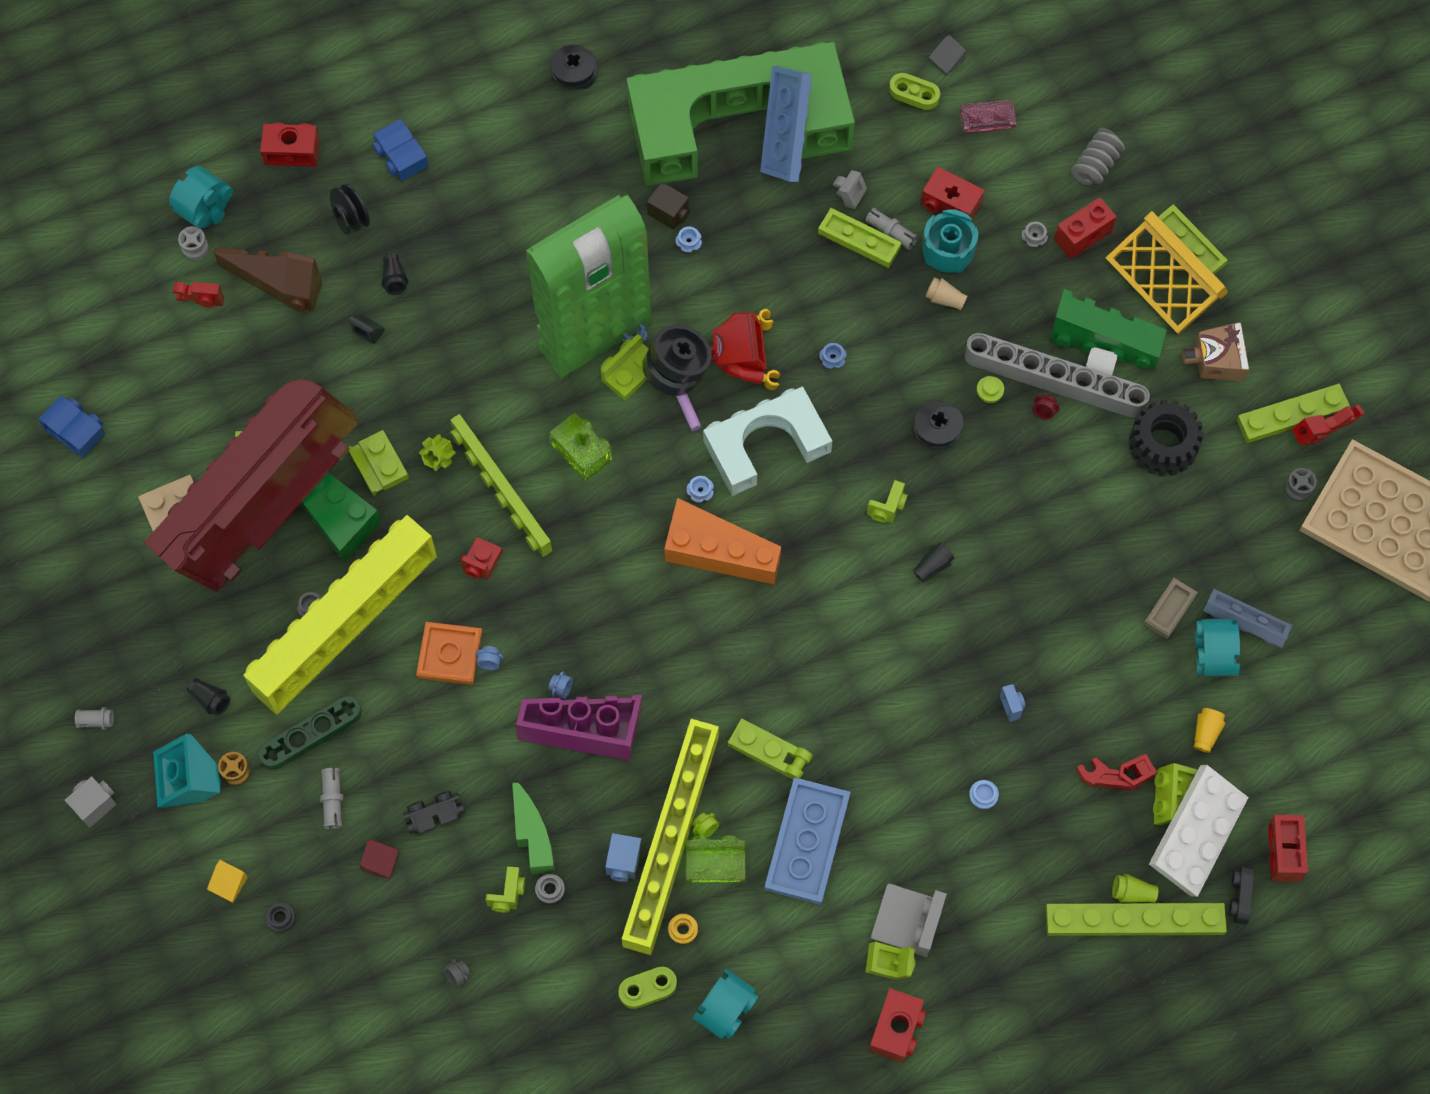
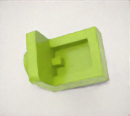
M894 480L886 504L869 500L867 515L877 522L893 523L897 510L903 511L908 497L907 494H904L905 483Z
M507 867L504 895L486 894L487 906L492 907L493 911L507 913L510 909H517L519 895H524L525 877H521L518 867Z
M878 942L869 943L865 973L896 981L909 978L915 968V949L909 946L897 948Z

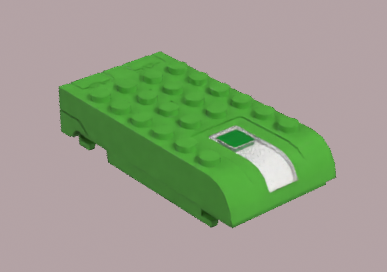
M628 194L622 198L619 195L526 250L535 314L539 318L537 330L541 338L537 342L538 348L561 379L590 362L598 355L613 348L616 344L621 343L625 334L628 336L636 334L641 324L645 327L652 324L647 232L642 217Z

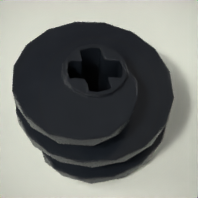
M564 46L558 49L551 58L552 77L557 84L564 88L587 89L597 79L596 58L590 50L583 46Z
M343 184L340 188H333L330 191L333 215L344 234H350L348 222L355 231L360 230V221L363 226H370L367 208L358 192L351 185Z
M932 401L924 404L918 409L913 423L914 435L918 441L926 447L933 449H944L955 444L960 438L964 426L963 416L959 409L943 401ZM936 423L941 424V427L935 426Z

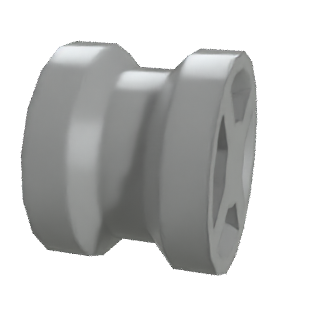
M191 226L186 227L180 232L178 241L186 258L198 260L208 253V242L201 229Z

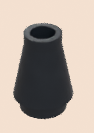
M395 253L386 254L383 257L382 287L389 294H400L406 290L408 278L400 263L399 256Z
M939 542L936 546L932 545L912 571L924 583L930 577L950 567V562L955 557L944 544Z
M199 678L193 679L187 687V692L198 701L208 714L221 715L230 704V697L227 695L226 690L203 682Z

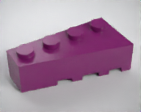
M632 695V698L605 696V699L576 697V700H561V698L522 699L516 722L517 740L630 761L642 711V695Z

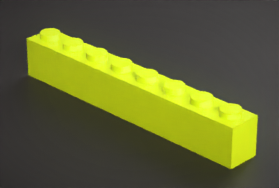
M694 719L690 720L622 936L624 948L652 955L717 745L719 726Z

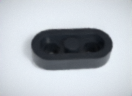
M1240 865L1238 870H1233L1231 887L1236 888L1235 899L1230 901L1229 916L1234 917V923L1247 925L1249 922L1254 879L1253 866Z

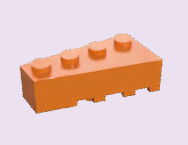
M677 498L664 548L666 562L775 584L781 559V546Z

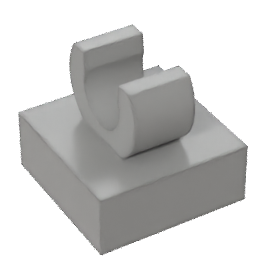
M851 170L847 178L838 176L833 183V186L839 188L836 193L842 197L845 206L852 209L856 208L867 190L861 172Z

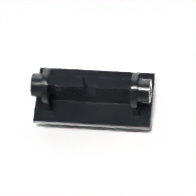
M451 790L434 796L436 801L425 805L423 801H419L407 806L408 811L403 813L404 819L411 818V821L406 822L409 832L419 834L436 827L432 816L437 814L441 824L461 818L460 815L465 813L461 802L456 804L454 801L460 798L458 792L452 794Z

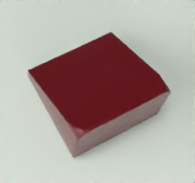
M368 839L360 863L362 872L391 879L399 850Z

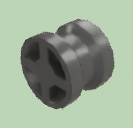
M1306 468L1295 469L1291 472L1285 483L1284 490L1289 499L1296 502L1307 500L1316 487V477L1312 471Z

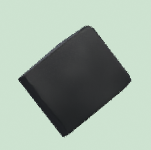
M351 316L349 318L353 333L372 344H375L385 331L383 326L365 316Z

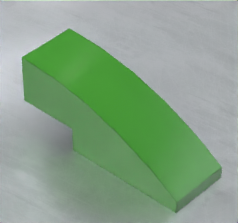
M513 783L515 829L518 847H529L532 875L555 873L550 841L539 811L519 783Z

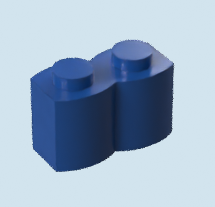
M401 119L373 133L375 141L372 143L373 149L379 158L383 156L386 159L385 165L392 177L396 175L400 181H403L429 167L424 151Z
M60 396L38 420L42 428L50 435L62 442L75 454L84 458L105 436L102 428L103 422L93 413L87 415L82 412L83 407L75 399L69 398L67 400L65 397Z

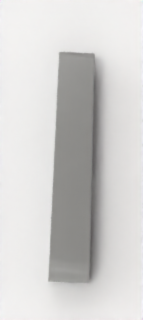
M982 333L971 335L967 341L965 360L973 367L1131 418H1136L1137 415H1140L1141 410L1148 404L1150 394L1146 387ZM973 348H981L984 352H975ZM1000 356H1006V357H1008L1010 360H1009V361H1002V360H1000L998 357H1000ZM1030 364L1036 369H1027L1024 365ZM1051 373H1058L1062 377L1055 378L1051 375ZM1077 382H1085L1088 386H1080ZM1103 390H1110L1114 395H1107ZM1135 398L1139 400L1141 403L1135 404L1131 402L1129 399Z

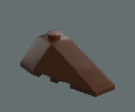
M215 248L214 255L218 265L294 310H314L323 284L315 258L289 252H280L279 257L269 256L267 251H258L257 255H250V253L241 249Z

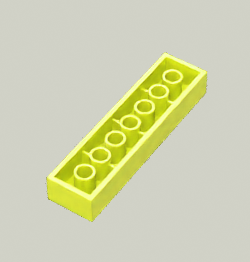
M408 515L402 520L394 522L389 529V533L382 540H376L370 546L369 552L361 560L357 559L352 563L348 573L341 580L337 579L330 585L326 595L312 602L308 612L301 619L294 620L289 625L287 633L280 640H274L259 660L256 659L248 665L243 676L252 693L272 712L278 715L437 558L432 536Z

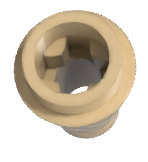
M934 277L925 297L931 299V303L961 310L967 295L961 293L943 278L939 280Z

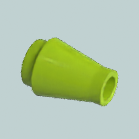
M1125 873L1123 876L1117 875L1115 877L1112 897L1118 899L1120 903H1155L1158 897V886L1151 885Z

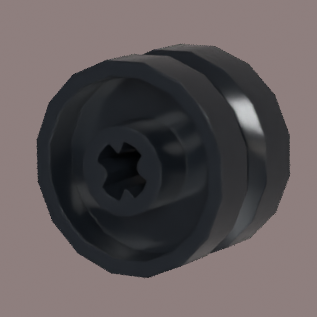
M677 324L666 326L658 332L642 361L644 375L656 390L667 395L681 396L688 394L695 389L709 367L712 359L711 348L707 340L698 331L688 326Z

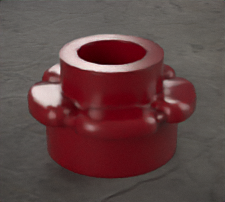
M1038 395L1034 399L1033 411L1041 419L1049 420L1060 410L1057 400L1051 395Z

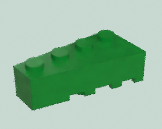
M1066 289L1063 290L1050 342H1054L1056 345L1064 348L1080 349L1086 354H1090L1091 348H1100L1114 352L1117 355L1116 362L1124 361L1135 364L1136 367L1141 369L1150 368L1155 370L1163 346L1166 329L1136 317L1128 320L1117 309L1103 310L1094 306L1096 301L1086 297L1081 301L1072 297L1073 292Z
M330 473L320 481L300 504L344 563L381 524L378 511Z

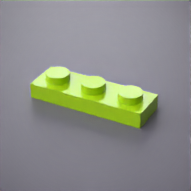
M1174 204L1158 216L1214 275L1227 265L1228 260Z
M830 208L818 228V234L887 268L892 264L902 245V242L833 208Z

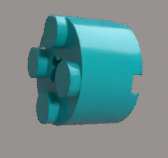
M194 166L185 172L189 176L184 181L179 179L174 185L170 194L169 205L173 207L172 211L193 226L203 229L212 223L217 225L223 220L225 216L223 210L233 195V189L202 166Z
M945 210L941 214L933 215L927 221L924 229L922 242L924 262L941 272L961 273L974 258L978 241V230L973 224L972 219L964 212L958 210Z
M1201 619V621H1196L1194 642L1195 648H1198V658H1196L1197 675H1203V677L1239 676L1240 664H1236V659L1240 655L1237 619Z
M726 968L722 973V976L726 979L719 978L698 1008L702 1015L696 1012L692 1017L693 1020L720 1039H723L724 1036L728 1039L733 1036L742 1022L738 1019V1016L741 1012L746 1014L759 997L754 993L756 990L754 987Z

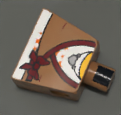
M1241 323L1199 332L1195 340V347L1182 348L1181 358L1183 365L1198 364L1199 376L1204 379L1244 381L1249 371Z

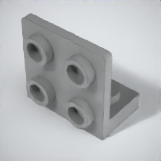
M887 884L871 939L897 948L912 947L915 949L914 954L927 958L947 894L935 890L934 896L930 897L893 884Z

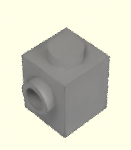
M92 776L88 780L78 783L74 787L73 793L65 799L66 803L89 828L117 805L111 798L114 794L113 790L103 780L98 784Z

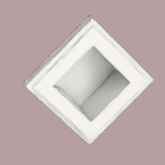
M1091 348L1086 367L1112 375L1117 355L1114 352L1100 348Z

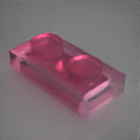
M1013 100L961 104L960 106L963 132L1016 127Z

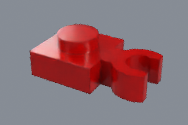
M175 282L173 294H176V300L178 301L194 300L195 304L206 308L223 305L224 295L219 284L192 282V285L182 282Z

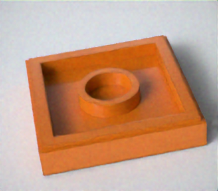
M426 622L416 673L417 678L474 685L477 667V656L475 654L480 650L482 628Z

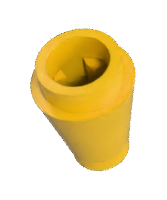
M1209 708L1202 709L1201 714L1197 716L1193 748L1210 753L1211 748H1213L1226 724L1223 721L1225 717L1223 713Z

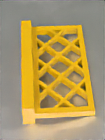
M1151 211L1144 218L1145 221L1118 245L1106 259L1179 335L1218 298H1223L1228 293V290L1159 217ZM1147 230L1153 236L1152 247H1137L1138 237ZM1156 241H1157L1162 247H1156ZM1122 252H1133L1132 266H1120L1115 258ZM1137 252H1152L1151 266H1136ZM1156 252H1168L1171 255L1170 266H1155ZM1176 260L1181 266H1174V261ZM1125 270H1132L1131 276ZM1136 270H1151L1150 285L1137 284L1135 281ZM1155 270H1170L1169 285H1154ZM1174 270L1186 271L1189 274L1188 285H1173ZM1193 279H1194L1199 285H1192ZM1143 289H1150L1149 295ZM1154 289H1169L1168 304L1156 303L1153 300ZM1173 289H1188L1187 304H1172ZM1192 289H1204L1210 295L1202 304H1191ZM1161 308H1168L1167 314ZM1172 308H1187L1186 319L1177 325L1171 319ZM1191 308H1197L1191 313Z

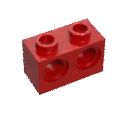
M1274 815L1267 824L1271 881L1301 882L1308 873L1304 815Z

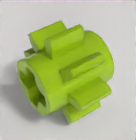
M438 434L433 439L428 437L422 442L424 448L419 451V454L422 455L424 465L437 471L440 467L447 468L452 463L450 458L456 452L453 451L450 440L441 438V435Z

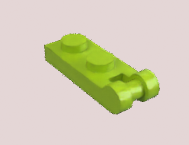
M742 718L728 741L729 747L792 780L794 777L801 778L804 765L809 764L813 757L809 751L796 747ZM787 756L794 758L792 765L784 763Z

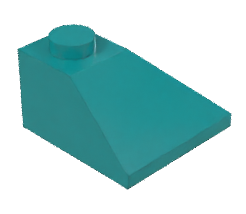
M185 734L153 752L157 807L164 808L204 802L220 793L221 781L218 765L191 734Z

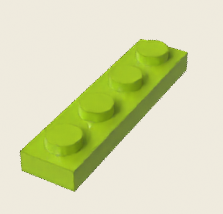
M1339 383L1238 415L1236 421L1246 443H1250L1291 430L1307 417L1323 415L1324 419L1329 418L1346 406L1350 407Z

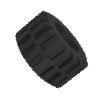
M1161 400L1159 405L1156 401L1152 402L1149 408L1144 407L1141 410L1140 415H1137L1129 437V449L1133 450L1131 454L1133 459H1139L1138 465L1141 468L1144 466L1148 467L1147 472L1151 474L1157 471L1159 476H1165L1166 472H1169L1170 476L1177 475L1178 470L1181 472L1187 470L1188 465L1191 466L1202 444L1204 432L1201 431L1203 427L1201 421L1196 422L1198 415L1195 412L1190 413V407L1187 405L1179 406L1178 401L1173 400L1172 404H1168L1167 400ZM1168 430L1178 437L1180 444L1173 447L1163 446L1153 438L1152 432Z

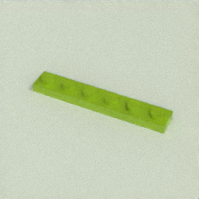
M459 414L450 419L453 429L450 431L453 440L458 446L463 444L467 450L465 455L473 467L477 465L482 471L480 476L488 488L492 486L497 492L495 497L503 509L507 507L512 513L510 518L518 530L522 528L527 534L525 539L529 547L533 551L538 550L542 557L551 553V541L462 416Z
M1224 903L1046 904L1045 906L1047 936L1225 935L1227 932Z

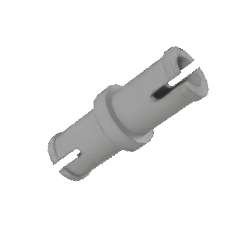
M873 208L866 217L865 222L902 242L906 249L911 250L915 246L919 236L900 225L899 220L889 218L876 208Z
M332 768L321 770L323 795H320V803H323L324 829H329V826H331V829L343 827L341 802L344 799L343 794H340V769L334 768V771Z

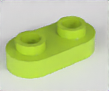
M906 73L896 74L890 80V95L898 101L923 110L933 109L939 103L940 90L934 83ZM904 88L906 91H900L898 89ZM923 97H928L930 100H925Z
M657 967L629 977L620 984V1001L627 1008L637 1009L666 999L673 995L677 988L676 976L667 967ZM659 977H665L668 982L665 986H659L656 980ZM631 987H636L639 989V993L636 996H630L628 990Z

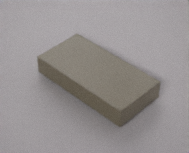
M1173 578L1143 625L1168 640L1198 592Z

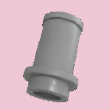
M102 707L101 710L79 709L75 713L76 728L101 727L102 730H107L108 727H112L114 724L113 710H108L107 707Z

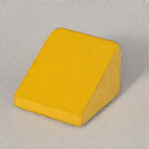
M219 860L207 890L233 903L248 877L245 872Z

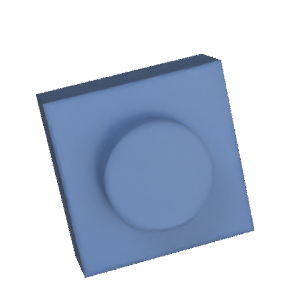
M1014 684L1002 687L1000 699L1009 722L1020 719L1023 708H1025V701L1021 692H1016Z

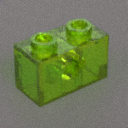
M574 413L549 432L550 440L557 451L587 482L612 462V448L605 438L597 437L593 432V426L586 418L581 419Z

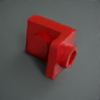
M476 537L467 556L463 555L460 560L462 569L472 578L479 579L481 577L488 580L503 550L497 545Z

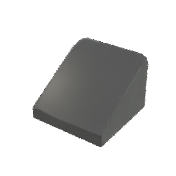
M948 35L932 52L928 60L947 76L965 61L966 50Z

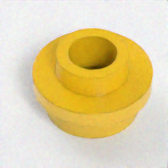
M679 914L671 919L668 932L671 939L676 943L687 944L692 942L697 936L698 925L692 916ZM685 925L689 928V931L686 934H680L677 931L678 927Z

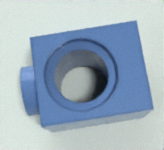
M612 833L605 866L606 875H611V879L620 882L636 879L642 848L641 838Z

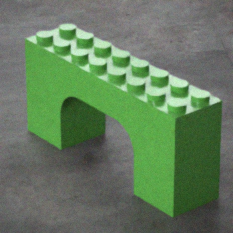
M819 42L812 46L792 47L778 52L768 51L761 55L740 56L727 61L716 60L709 64L689 65L675 70L665 69L658 73L637 74L626 78L628 108L646 187L659 185L661 182L670 183L698 178L697 147L693 130L700 123L709 119L767 110L772 66H783L811 74V90L807 106L808 116L804 131L805 142L802 148L801 159L852 150L855 121L835 43Z

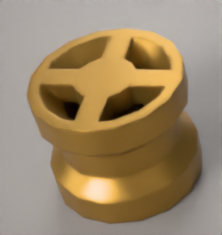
M229 752L219 760L218 770L226 783L232 786H239L247 782L251 769L242 754Z

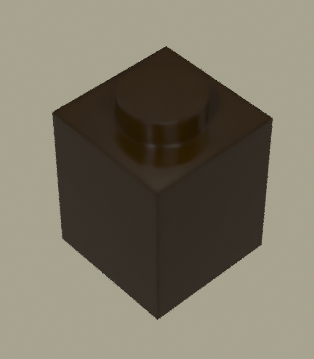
M661 182L647 201L648 215L675 230L678 224L684 223L690 214L689 197Z

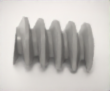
M1099 128L1092 141L1087 145V149L1082 152L1081 157L1078 158L1076 164L1071 168L1072 176L1083 185L1101 184L1103 177L1109 173L1108 169H1111L1114 166V161H1117L1120 157L1119 153L1125 150L1124 144L1109 129Z

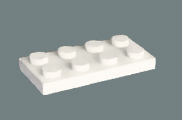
M1200 765L1149 865L1188 895L1198 897L1249 797L1208 765Z

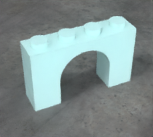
M803 387L796 390L794 388L788 389L780 397L771 401L770 399L763 400L755 408L748 411H738L730 419L723 422L715 421L703 430V442L732 496L757 485V473L744 450L743 443L747 436L758 428L774 426L788 432L796 442L806 463L831 453L832 439Z

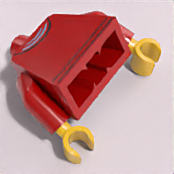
M763 309L759 315L756 313H733L721 326L715 328L712 332L714 345L710 346L712 357L710 363L716 361L717 366L728 376L757 384L764 382L768 390H776L780 384L771 382L769 378L779 379V372L771 370L764 374V370H767L763 330H770L774 322L773 320L764 319H769L771 312L768 309Z

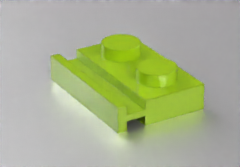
M383 430L359 441V444L353 447L349 446L348 452L373 496L383 489L385 491L409 479L408 473Z

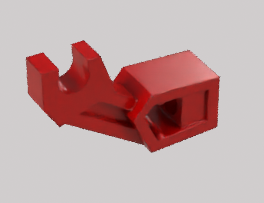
M1355 405L1352 409L1346 406L1324 419L1323 415L1304 418L1291 430L1300 445L1316 444L1331 435V432L1357 421L1365 413L1360 405Z
M1146 754L1121 764L1119 770L1109 769L1098 758H1094L1090 762L1094 767L1093 772L1086 771L1083 764L1076 768V772L1082 782L1090 787L1098 786L1128 789L1130 791L1152 780L1157 773ZM1133 769L1138 779H1130L1126 775L1127 771Z

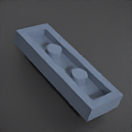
M1213 589L1203 610L1215 619H1237L1236 624H1238L1239 630L1250 632L1262 638L1265 642L1279 647H1283L1292 627L1291 624L1216 589Z

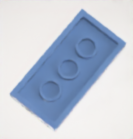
M772 66L760 172L789 182L799 181V173L802 167V148L805 142V123L808 116V98L811 90V74L783 66Z
M794 777L766 879L765 891L822 905L851 792Z

